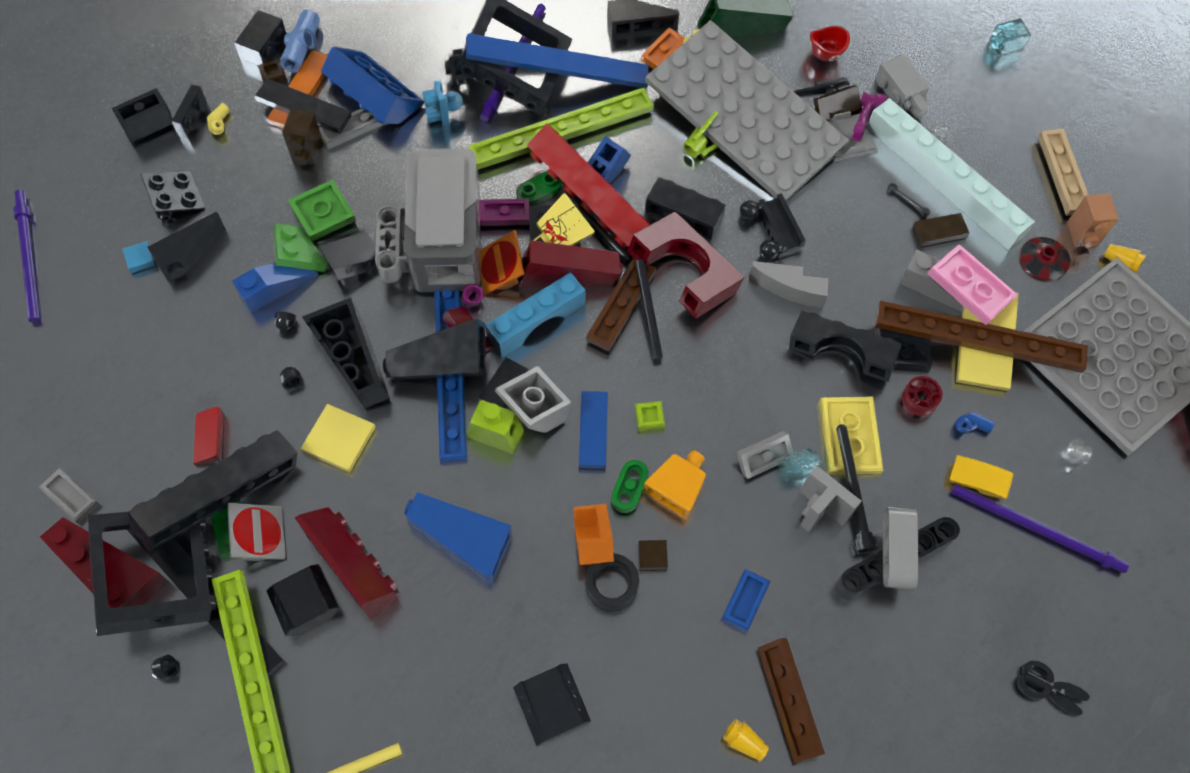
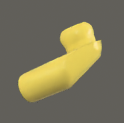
M221 103L207 117L208 129L215 135L223 133V119L230 113L229 107L224 103Z

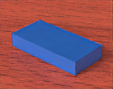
M745 569L721 621L747 633L771 581Z

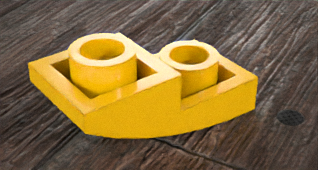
M957 455L949 480L952 484L956 483L960 486L977 489L980 494L1007 500L1014 473L985 462Z

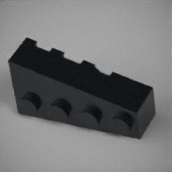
M351 297L302 316L365 408L390 398L361 313Z

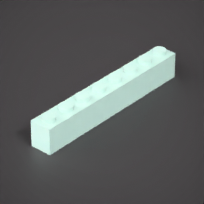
M889 98L873 110L867 125L868 130L1009 251L1025 238L1035 221Z

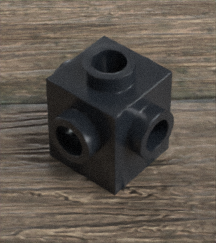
M463 48L453 49V54H448L449 60L444 61L446 75L451 74L452 81L456 80L457 84L471 82L470 79L473 78L455 68Z

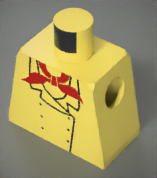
M564 193L537 222V227L542 234L533 241L573 246L592 236L595 231Z

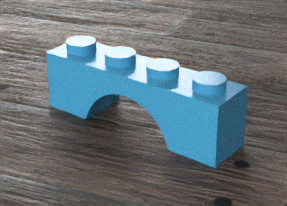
M570 272L486 324V336L499 356L503 358L522 346L527 336L544 321L556 316L566 318L584 307L586 290Z

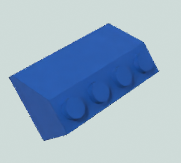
M331 47L321 72L328 77L330 83L344 90L343 93L347 97L359 102L360 108L371 112L377 122L383 125L388 123L399 124L423 106L424 100L363 51Z

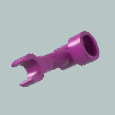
M863 92L860 100L863 109L854 126L852 140L861 142L871 112L887 100V95L880 93L874 95Z

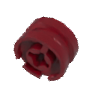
M917 376L909 381L901 394L900 401H902L903 408L908 414L912 416L917 415L920 418L928 417L941 402L943 392L941 386L934 379L926 376ZM918 396H924V399L921 400L918 398Z

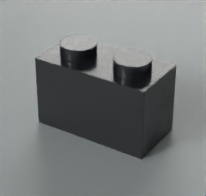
M257 10L234 43L240 59L256 65L271 60L277 48L284 42L285 35L287 34L283 20Z
M157 88L111 108L130 143L173 124L171 112Z

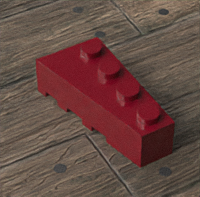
M62 517L43 533L40 538L93 594L89 532ZM103 540L109 607L120 608L143 605L169 582L158 571Z

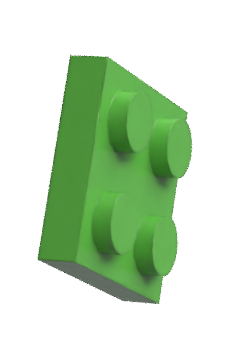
M333 179L288 200L290 207L311 242L356 221L354 213Z

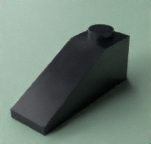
M611 0L607 3V20L611 38L664 32L668 28L678 30L679 10L639 0Z
M216 211L147 248L169 282L182 277L186 272L192 270L225 230V227Z

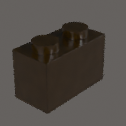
M290 109L282 134L292 162L300 165L309 164L316 166L323 145V139L315 113Z

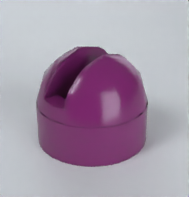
M477 285L466 286L462 293L463 302L470 307L479 305L483 299L482 289ZM475 292L477 294L473 301H470V296Z

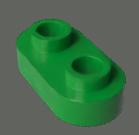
M547 171L517 187V199H529V206H535L559 194L562 189V180L556 181Z
M634 459L627 461L623 465L611 496V503L617 511L629 513L637 507L644 490V484L649 475L648 467L644 462ZM637 473L639 478L632 479L630 474ZM628 497L630 501L622 503L620 498Z

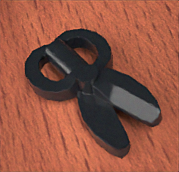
M1029 661L1023 665L1022 674L1017 679L1018 689L1023 695L1034 700H1041L1048 696L1064 712L1074 716L1083 714L1081 708L1068 697L1088 701L1090 695L1086 691L1071 683L1054 682L1052 670L1040 661ZM1036 668L1042 671L1045 674L1046 679L1035 674L1029 669ZM1025 681L1043 691L1037 693L1030 690L1026 686Z

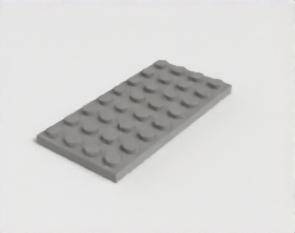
M711 20L645 78V82L698 129L717 111V117L703 134L775 198H777V194L782 193L786 201L790 199L840 152L849 141Z

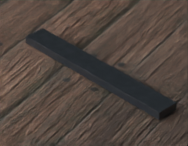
M131 529L127 530L187 599L196 596L192 557L175 538L149 552ZM213 583L208 584L209 593H213ZM216 601V610L211 611L210 621L208 622L225 641ZM258 632L269 678L285 661Z

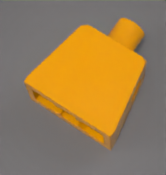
M691 450L686 459L673 454L647 479L644 484L643 493L687 520L706 478V473L699 469L705 458L695 450Z

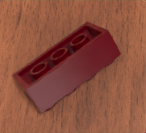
M329 507L295 517L306 537L370 621L398 600L394 592L398 587L389 575L383 577L378 569L381 565L372 553L366 556L361 549L365 546L355 532L352 535L349 534L345 528L349 524L340 512L334 514Z

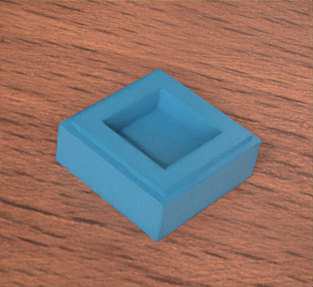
M148 241L123 248L126 263L131 273L156 266L155 260L147 248L150 246Z

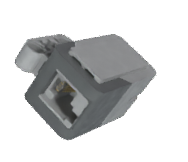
M465 148L418 149L409 153L406 169L405 205L384 206L377 214L375 263L382 281L393 283L399 280L402 273H410L412 285L418 292H434L435 290H439V292L443 290H451L452 292L459 290L462 292L468 285H480L481 194L476 155L472 150Z

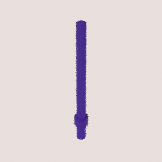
M16 190L14 192L16 206L13 208L14 218L18 223L28 321L35 323L39 321V311L28 222L31 218L30 208L26 205L25 191Z

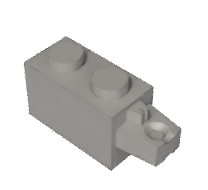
M902 54L881 63L875 78L878 85L884 89L893 102L903 110L908 109L916 119L925 116L929 108L925 98L930 86L906 55Z

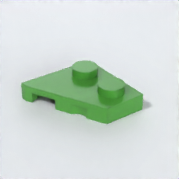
M275 223L273 235L276 266L325 272L327 267L326 260L301 227Z

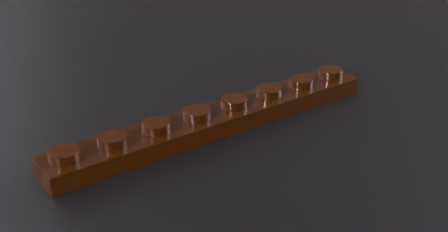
M881 300L878 304L875 328L1083 373L1087 367L1088 345L991 324L985 325L982 322Z

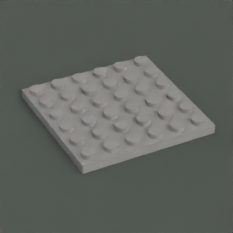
M1117 257L1024 331L1088 345L1087 367L1083 373L1034 362L1031 363L1127 456L1190 403V322Z

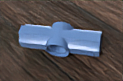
M309 9L303 10L293 32L285 35L286 48L280 62L284 70H288L291 73L299 72L307 51L316 47L315 33L321 19L316 12H312Z

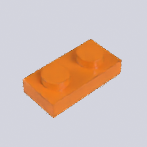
M668 28L641 55V62L648 64L654 70L684 43L685 37Z

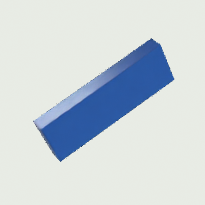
M581 391L579 468L606 469L608 392Z

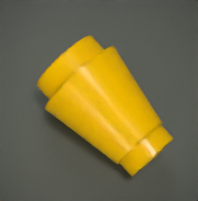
M1110 244L1104 257L1109 261H1113L1116 257L1119 258L1136 274L1146 255L1141 254L1140 250Z
M733 720L724 733L723 740L728 742V747L759 762L769 750V746L765 744L745 721Z

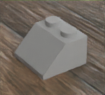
M538 366L497 387L495 390L528 429L543 433L566 422L572 403Z

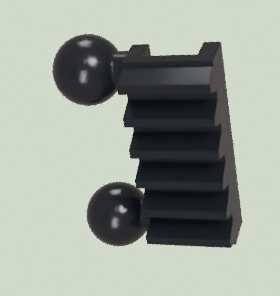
M782 193L777 194V198L765 202L764 199H761L756 203L755 201L747 200L741 204L739 209L740 215L746 220H752L757 217L758 213L762 214V221L766 222V229L770 230V237L774 238V241L765 240L759 247V253L764 259L771 260L778 253H785L804 247L806 239Z

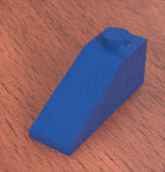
M605 136L588 163L611 184L632 155ZM577 195L575 196L580 203L583 202Z
M275 262L255 267L232 280V283L241 300L251 314L315 278L318 274L313 270L276 266Z

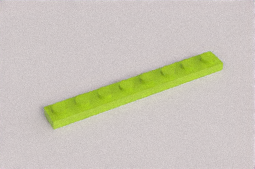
M643 87L469 145L468 147L476 155L477 169L479 170L532 152L527 144L546 123L553 127L565 140L651 112L653 111L654 104Z
M236 570L212 579L254 770L255 773H291L244 571Z

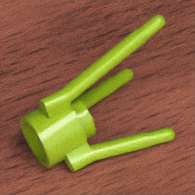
M717 111L708 118L700 129L696 128L684 142L683 149L690 157L696 158L700 155L704 158L709 152L719 148L715 144L706 148L708 141L703 135L717 117Z

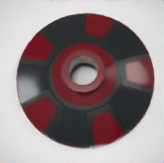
M1032 238L1023 245L1020 251V261L1023 268L1031 276L1040 280H1057L1064 276L1070 267V256L1062 244L1051 238Z

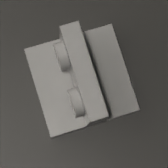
M816 465L809 473L800 490V493L809 499L807 507L802 512L805 518L801 526L810 532L826 513L843 527L851 518L861 500Z

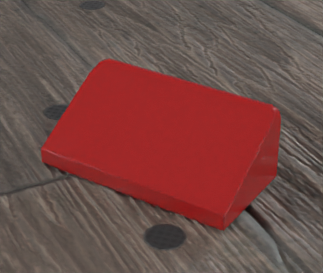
M213 407L196 414L194 465L212 464L217 460L222 461L224 413L220 407Z

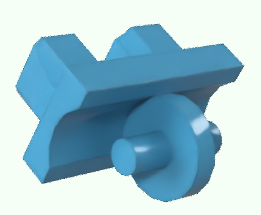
M441 80L433 81L434 89L422 92L428 122L432 123L441 120L443 127L450 126L448 111L454 112L462 107V96L453 91H449L444 95Z

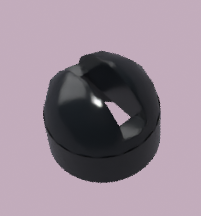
M283 311L275 312L274 324L276 328L282 332L292 330L295 325L296 315Z
M286 367L280 373L281 384L286 390L296 389L303 383L302 375L295 367Z
M164 655L154 660L151 665L152 676L157 680H167L175 677L178 672L176 659L171 655Z

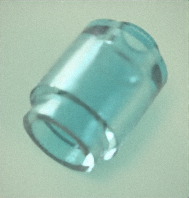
M810 448L784 456V460L779 461V469L784 480H792L793 482L808 477L816 465L818 467L822 466L819 454L816 451L813 452Z

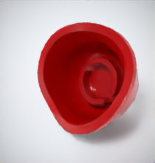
M829 26L811 31L810 41L813 55L822 61H834L840 58L849 47V32L839 26Z

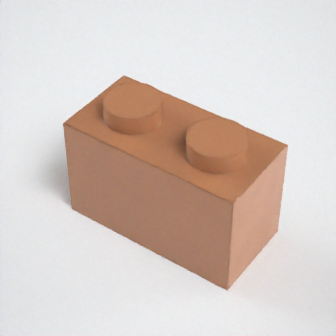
M1110 193L1086 195L1070 217L1067 225L1074 247L1093 248L1098 246L1119 218Z

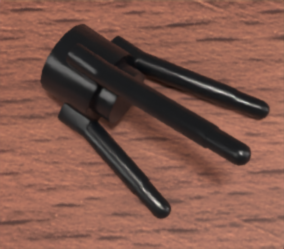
M845 77L817 81L814 83L815 86L798 89L794 93L797 95L826 89V93L829 94L850 87V83Z

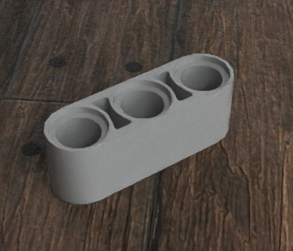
M886 507L883 516V584L885 587L915 590L918 583L916 509Z

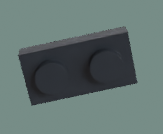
M191 84L172 119L174 128L180 137L188 138L191 131L195 129L201 112L206 108L207 100L201 86Z

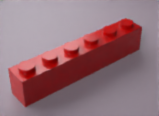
M546 123L527 144L532 150L530 155L540 165L544 162L549 167L547 172L556 181L561 179L566 184L563 188L573 198L577 195L583 201L580 205L589 214L594 212L599 217L597 222L606 231L611 229L616 234L614 239L623 248L629 247L633 234L651 225L549 124Z

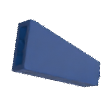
M417 492L414 500L410 499L404 512L409 526L484 582L492 584L512 535L511 525Z

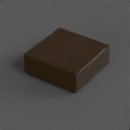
M280 59L257 65L263 83L266 79L278 83L288 81L284 69L280 65Z
M667 540L638 541L639 570L668 569Z

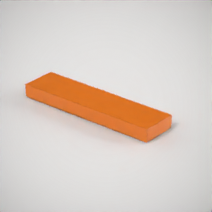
M312 50L288 87L313 96L326 76L321 72V69L328 55ZM273 108L267 117L268 123L283 129L288 113Z

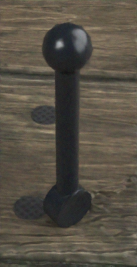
M891 183L888 185L887 191L889 193L897 194L918 209L922 216H929V208H923L898 190L896 184Z

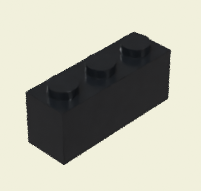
M658 177L646 198L645 213L662 219L676 212L698 234L712 240L723 219L726 205L717 199L699 194L693 189L682 187L672 180Z

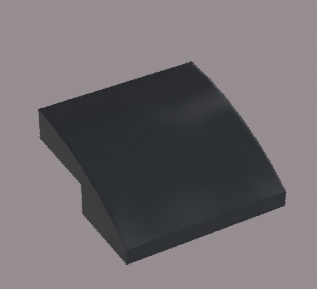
M877 328V336L889 337L902 344L894 369L931 370V340Z

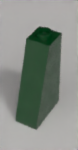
M709 0L697 25L698 29H701L711 20L731 38L784 32L792 21L793 10L790 7L789 0Z

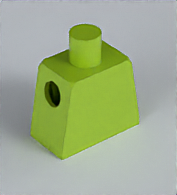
M480 400L469 423L466 437L514 454L524 430L518 416L513 411L494 403Z

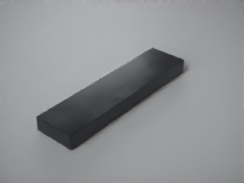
M266 79L255 94L256 101L288 114L290 109L314 112L318 126L341 134L352 117L351 111L270 79Z

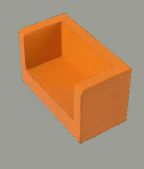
M607 504L574 507V528L579 564L614 562L613 538Z

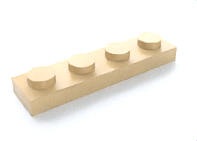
M1064 129L1041 131L1038 139L1066 216L1073 215L1084 197L1088 195L1066 133Z

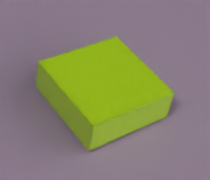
M661 401L635 404L638 432L665 429Z

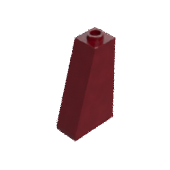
M531 240L522 257L525 274L518 277V288H546L570 272L582 287H612L617 278H620L622 275L623 264L620 262L619 252Z

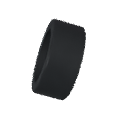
M613 553L614 562L590 564L585 577L586 593L591 602L599 608L608 611L621 610L630 605L636 597L640 582L639 573L634 563L627 557ZM615 566L625 571L629 579V586L623 595L618 598H608L598 591L595 580L601 569Z

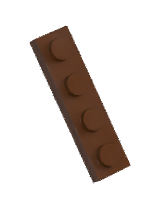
M635 258L632 259L586 336V341L608 352L641 298ZM648 265L646 270L650 283L656 273V267Z
M779 638L758 647L794 763H802L825 755L787 638Z

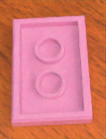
M957 245L927 273L985 325L994 319L1018 295L961 245Z

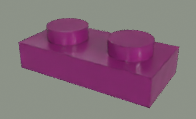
M529 199L480 200V225H530Z

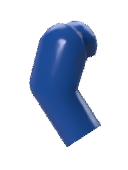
M975 412L962 415L955 422L956 429L962 433L978 428L990 434L995 425V421Z

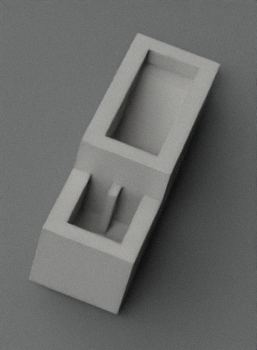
M752 262L749 279L760 287L795 303L817 308L824 307L828 297V278L803 276V267Z

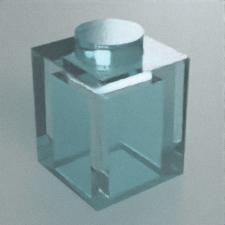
M1021 18L996 25L989 41L998 56L1002 57L1023 51L1031 37V33Z

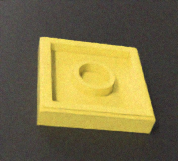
M327 404L300 449L305 454L350 473L376 427L375 424Z

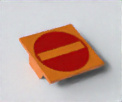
M513 230L480 249L481 283L484 295L496 289L507 290L519 283L517 278L525 274L517 234Z

